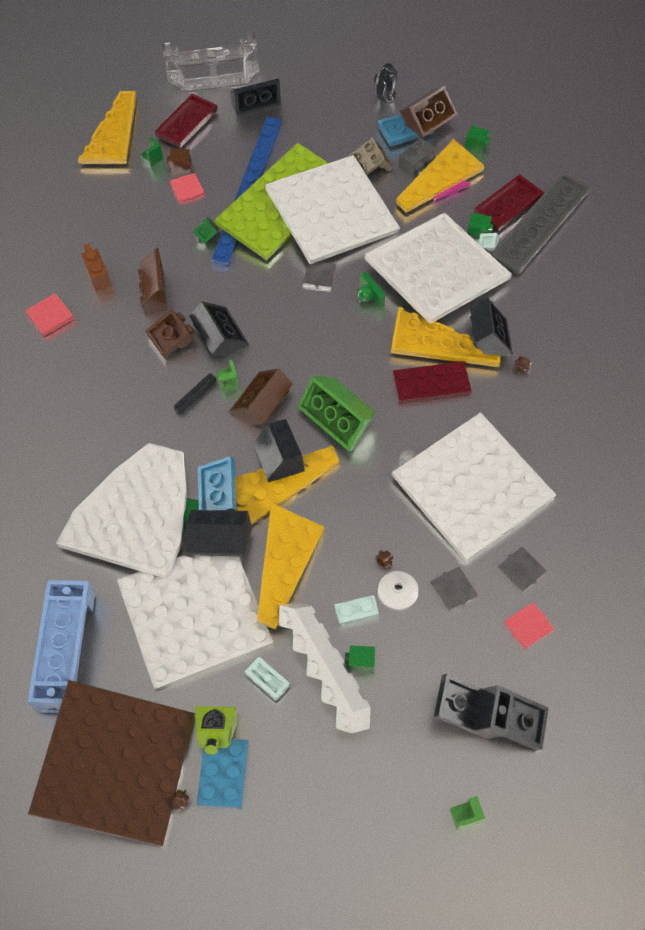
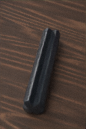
M209 373L173 406L174 411L178 414L185 411L217 381L215 375Z

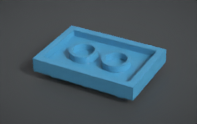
M401 114L378 121V127L390 147L421 138L406 126Z
M231 456L198 467L199 510L237 511L235 459Z
M232 739L229 747L218 748V752L213 755L207 754L205 748H203L197 806L242 809L248 740Z

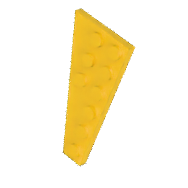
M136 91L119 92L112 103L113 107L110 111H107L104 121H101L91 137V142L84 148L83 155L79 156V164H127Z
M453 139L396 198V204L407 213L459 182L465 181L484 171V165Z
M398 307L391 353L454 362L465 361V363L499 367L501 356L484 354L474 346L470 335L457 333L455 329L436 321L430 324L426 319L419 317V314L414 312L411 314L404 311V308Z
M330 446L302 455L304 472L269 483L263 468L235 477L237 511H248L251 524L258 523L270 512L271 503L281 507L295 497L300 490L309 487L314 480L323 477L337 467L339 459L334 447Z
M273 503L270 506L257 622L276 630L279 624V607L289 603L325 527Z

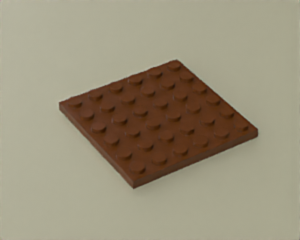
M68 680L28 815L162 847L195 713Z

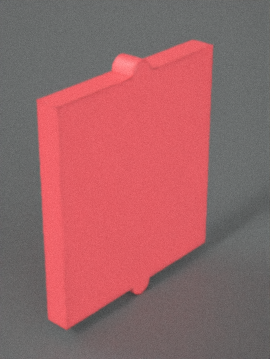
M195 173L170 181L179 203L205 195Z
M534 602L504 621L513 633V637H516L525 649L554 630L553 626L545 618L546 614H542Z

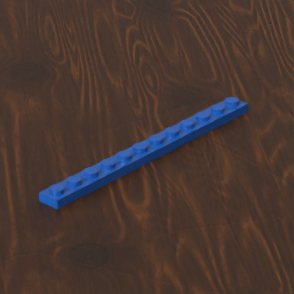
M266 117L235 200L263 175L280 131L282 119ZM224 230L213 254L212 264L229 267L238 240Z

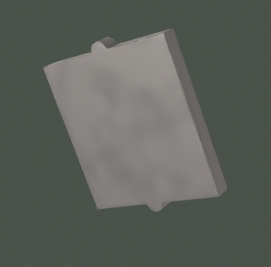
M323 260L312 264L308 262L303 285L312 286L316 289H331L336 264L324 262Z
M523 547L519 548L512 555L509 554L508 558L498 566L522 592L532 584H536L537 580L547 572Z
M460 567L447 573L443 572L442 576L431 581L432 586L449 612L461 605L465 606L468 601L478 597V594Z

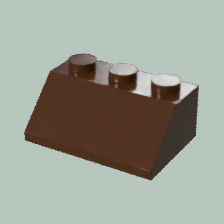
M445 85L433 89L400 110L406 126L421 138L458 115Z
M155 248L140 262L141 269H138L139 280H142V283H139L140 293H143V296L140 297L141 307H145L146 314L167 311L164 270L159 248Z
M279 368L260 371L229 412L251 425H263L269 420V415L272 411L279 407V402L289 393L293 383Z

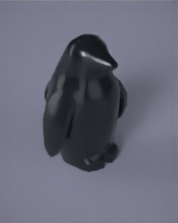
M386 63L381 68L379 74L377 73L374 77L377 98L385 102H392L393 98L396 97L395 89L398 72L391 63Z

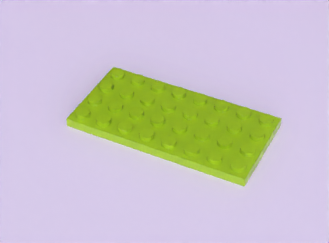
M297 143L215 219V225L265 260H268L293 235L267 193L265 184L328 164V162Z

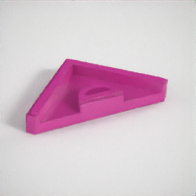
M459 182L434 196L433 201L436 202L464 188H469L470 182Z

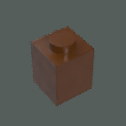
M170 149V156H167V166H170L171 173H191L192 160L190 149Z

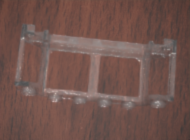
M247 33V41L243 42V39H240V45L179 52L178 47H175V51L171 50L170 43H162L168 84L185 93L246 85L259 73L255 33ZM254 52V60L247 61L249 54ZM242 61L243 72L217 75L216 64ZM168 62L174 64L177 70L169 71ZM209 65L211 76L184 80L183 68Z

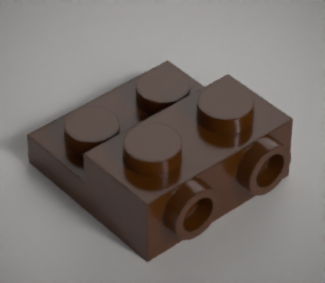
M173 309L168 311L145 331L164 358L178 347L183 349L195 339L193 333H195L194 329L189 324L186 325L184 323L186 318L181 312L176 313Z

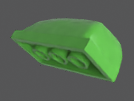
M312 376L297 406L348 451L354 449L361 434L367 429L375 416V411L338 380L326 376Z

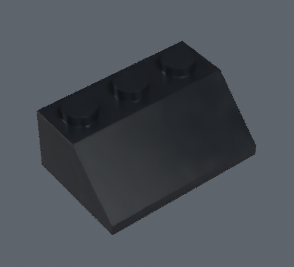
M279 78L230 91L232 106L237 116L281 105Z
M486 298L470 307L474 346L484 354L513 355L507 319L493 302Z
M201 301L189 316L212 355L226 357L249 346L248 341L227 307Z
M283 419L268 424L253 443L268 483L304 472L303 457L287 420Z
M191 510L186 522V555L244 557L252 531L249 512Z

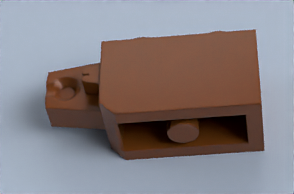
M90 243L83 245L85 252L81 253L95 292L111 287L109 275L98 248L92 250Z

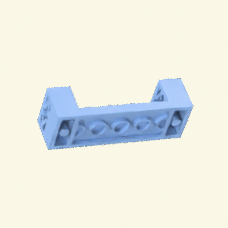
M47 580L28 696V703L36 712L59 713L68 680L77 681L86 613H93L95 592L89 581Z

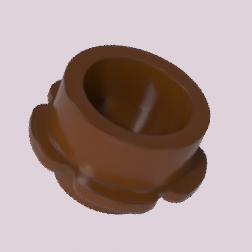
M519 356L514 361L515 368L520 372L531 369L532 363L525 357Z
M380 550L375 557L376 562L383 569L393 565L394 558L389 551L383 552Z
M177 789L171 807L177 809L176 811H179L180 808L185 809L189 796L185 795L187 790Z

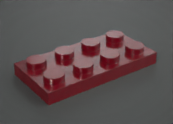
M192 93L155 130V136L181 148L218 110L216 104Z
M519 174L475 207L474 213L491 216V224H494L493 228L499 231L537 202L544 194V191Z
M465 361L393 370V379L399 405L469 396L472 393Z

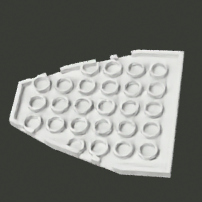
M148 443L118 466L73 511L56 542L57 546L167 579L183 543L182 532L184 529V513L187 500L184 453Z

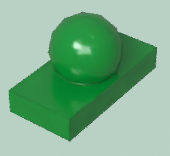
M366 272L360 274L361 287L357 291L359 300L362 302L373 300L379 308L385 306L386 294Z

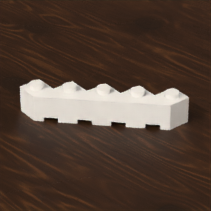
M298 602L280 605L279 626L293 629V651L307 654V676L322 680L321 702L337 707L336 728L351 734L369 729L371 707L367 700H363L359 694L358 689L360 688L352 674H348L344 668V660L337 648L333 649L328 640L330 636L323 624H319L314 614L316 612L313 607Z

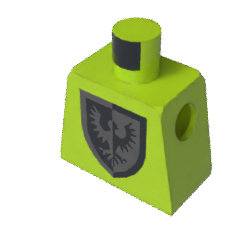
M195 706L198 746L205 748V752L210 755L216 754L218 748L229 747L237 726L236 707Z

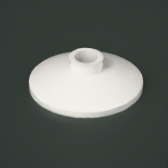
M394 571L386 574L380 580L378 595L382 603L387 607L402 610L410 607L416 601L418 585L411 575L401 571ZM400 585L402 589L397 590L395 586Z

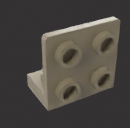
M373 137L349 155H354L366 175L377 167L385 168L388 172L394 169L382 146Z

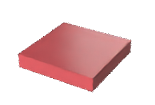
M56 293L25 310L28 317L43 336L74 320V316Z

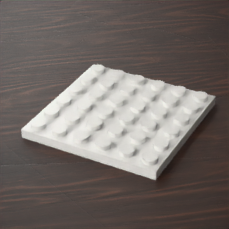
M354 155L265 184L267 193L309 264L399 233L400 231L397 222Z
M445 213L365 254V260L430 324L509 280L511 277V273Z
M481 412L392 472L393 478L465 562L469 561L556 497L551 488Z
M183 555L176 558L167 579L140 571L117 580L155 692L274 645L267 626L257 622L258 604L239 557Z

